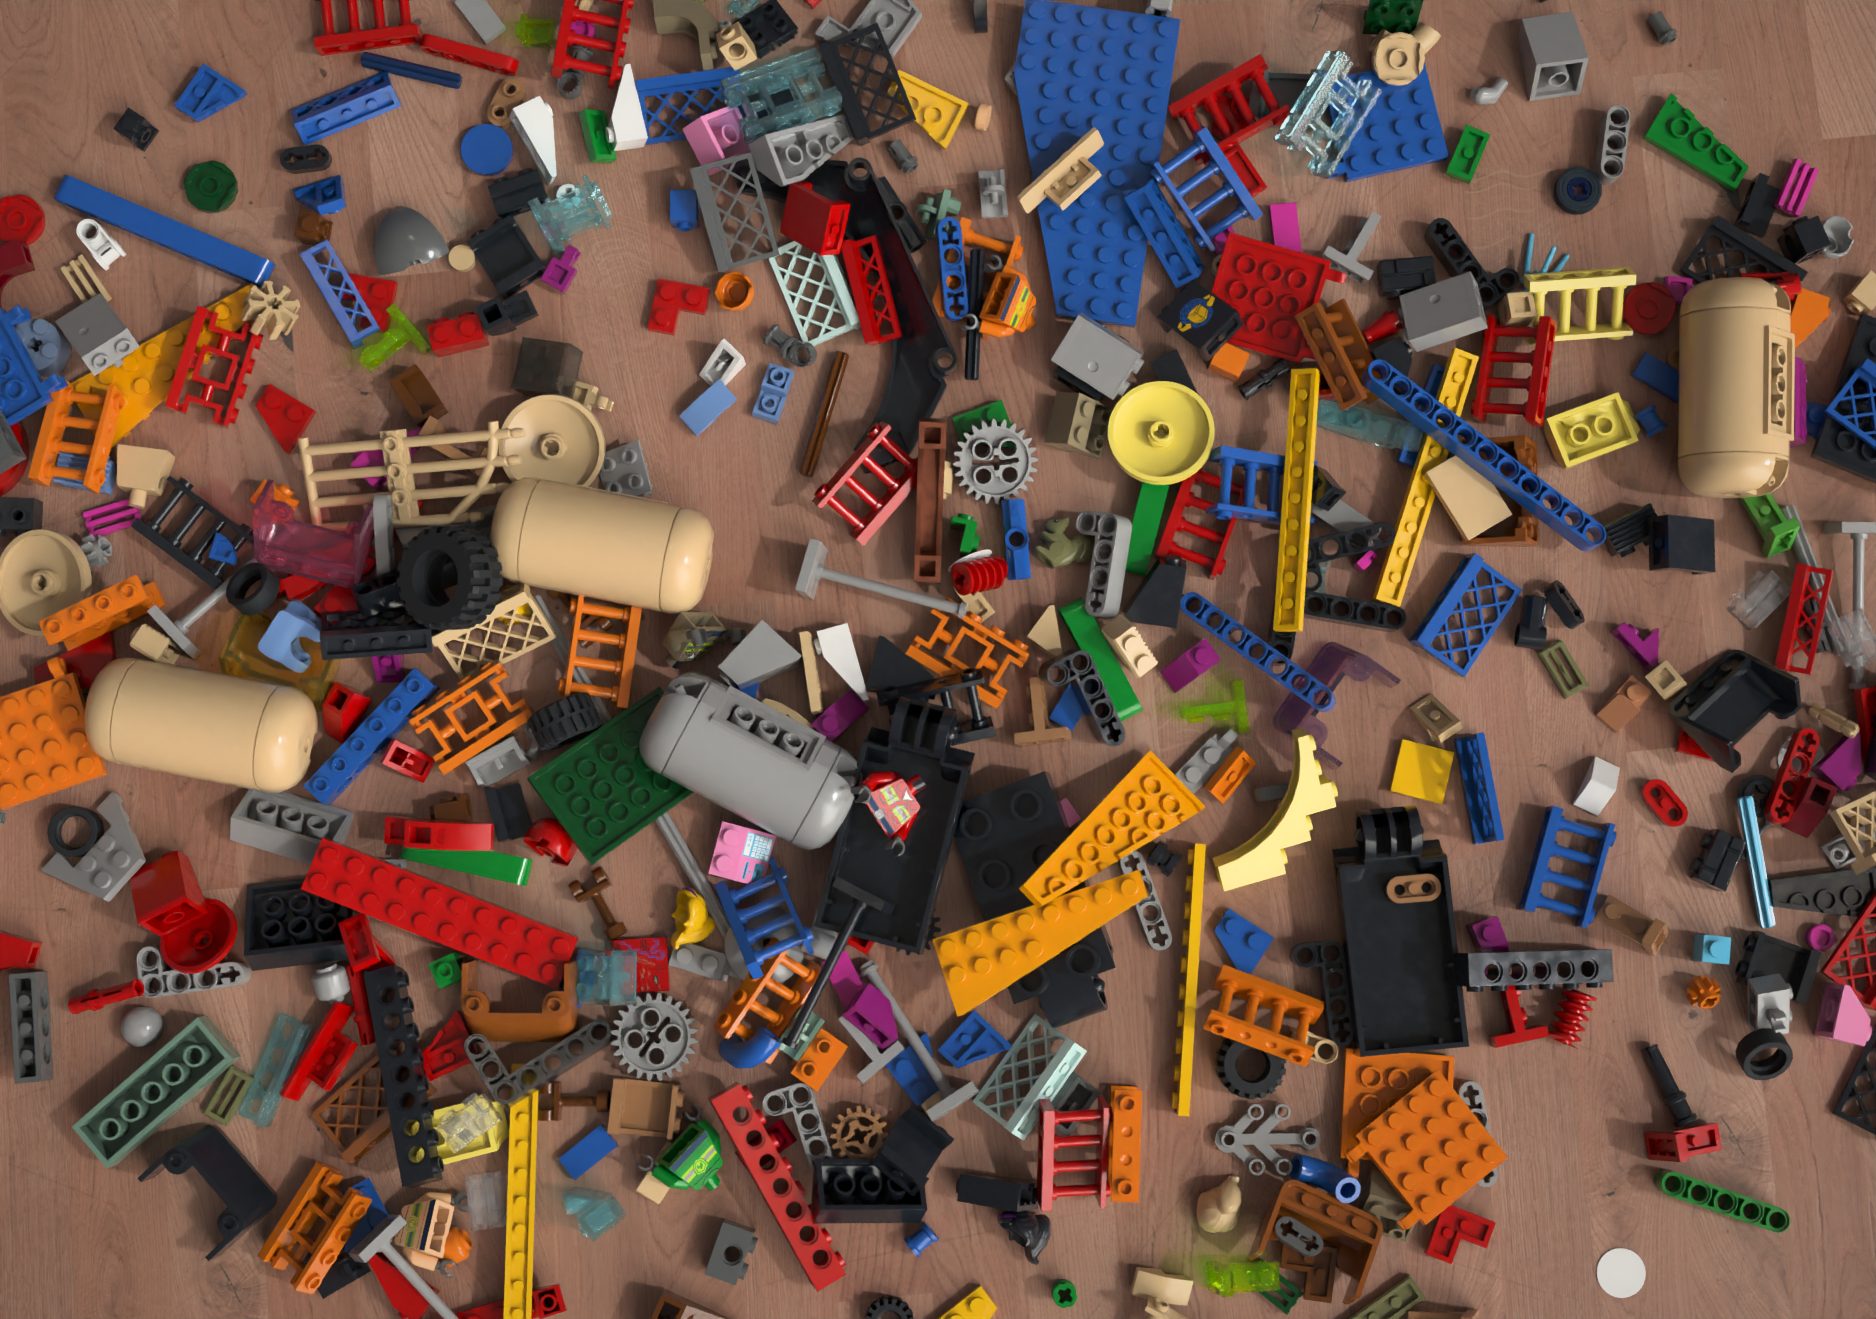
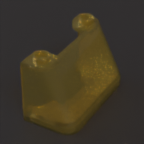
M265 610L256 615L240 613L219 655L222 673L295 687L302 690L311 699L316 712H322V704L334 684L341 659L322 660L320 642H315L307 637H299L301 647L310 655L312 662L305 672H294L282 663L267 657L258 649L260 640L271 624L268 613Z

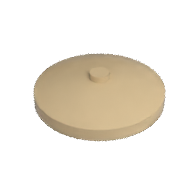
M560 394L538 395L518 405L504 421L501 429L520 427L526 431L524 437L499 440V456L520 455L522 457L521 464L503 466L505 473L512 482L524 477H535L588 487L600 473L606 453L604 433L598 419L581 402Z
M42 529L25 532L11 541L0 557V609L15 628L26 634L44 636L39 625L40 620L91 595L92 576L88 560L80 546L61 532Z

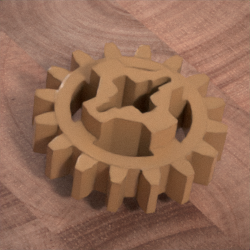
M861 1105L857 1106L856 1112H853L848 1107L846 1109V1116L841 1113L838 1114L841 1122H833L832 1127L837 1129V1132L830 1134V1138L837 1139V1142L832 1147L833 1149H841L839 1153L840 1158L846 1154L849 1156L848 1159H872V1155L876 1154L883 1143V1137H887L889 1132L882 1130L887 1125V1122H879L878 1119L881 1113L878 1112L872 1115V1107L870 1106L866 1112L862 1111ZM858 1117H865L873 1123L869 1125L861 1123ZM848 1121L851 1129L849 1134L842 1137L843 1126ZM856 1128H859L860 1131H868L864 1136V1141L861 1142L859 1138L851 1139L856 1133ZM878 1133V1140L871 1149L870 1137ZM850 1145L860 1148L862 1153L853 1152L847 1147Z

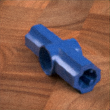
M1024 499L1001 501L1008 581L1031 579ZM1012 533L1022 535L1023 544L1021 546L1014 547L1010 544L1009 536Z

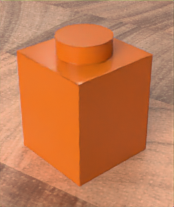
M1226 342L1209 360L1211 363L1208 370L1237 382L1250 353Z

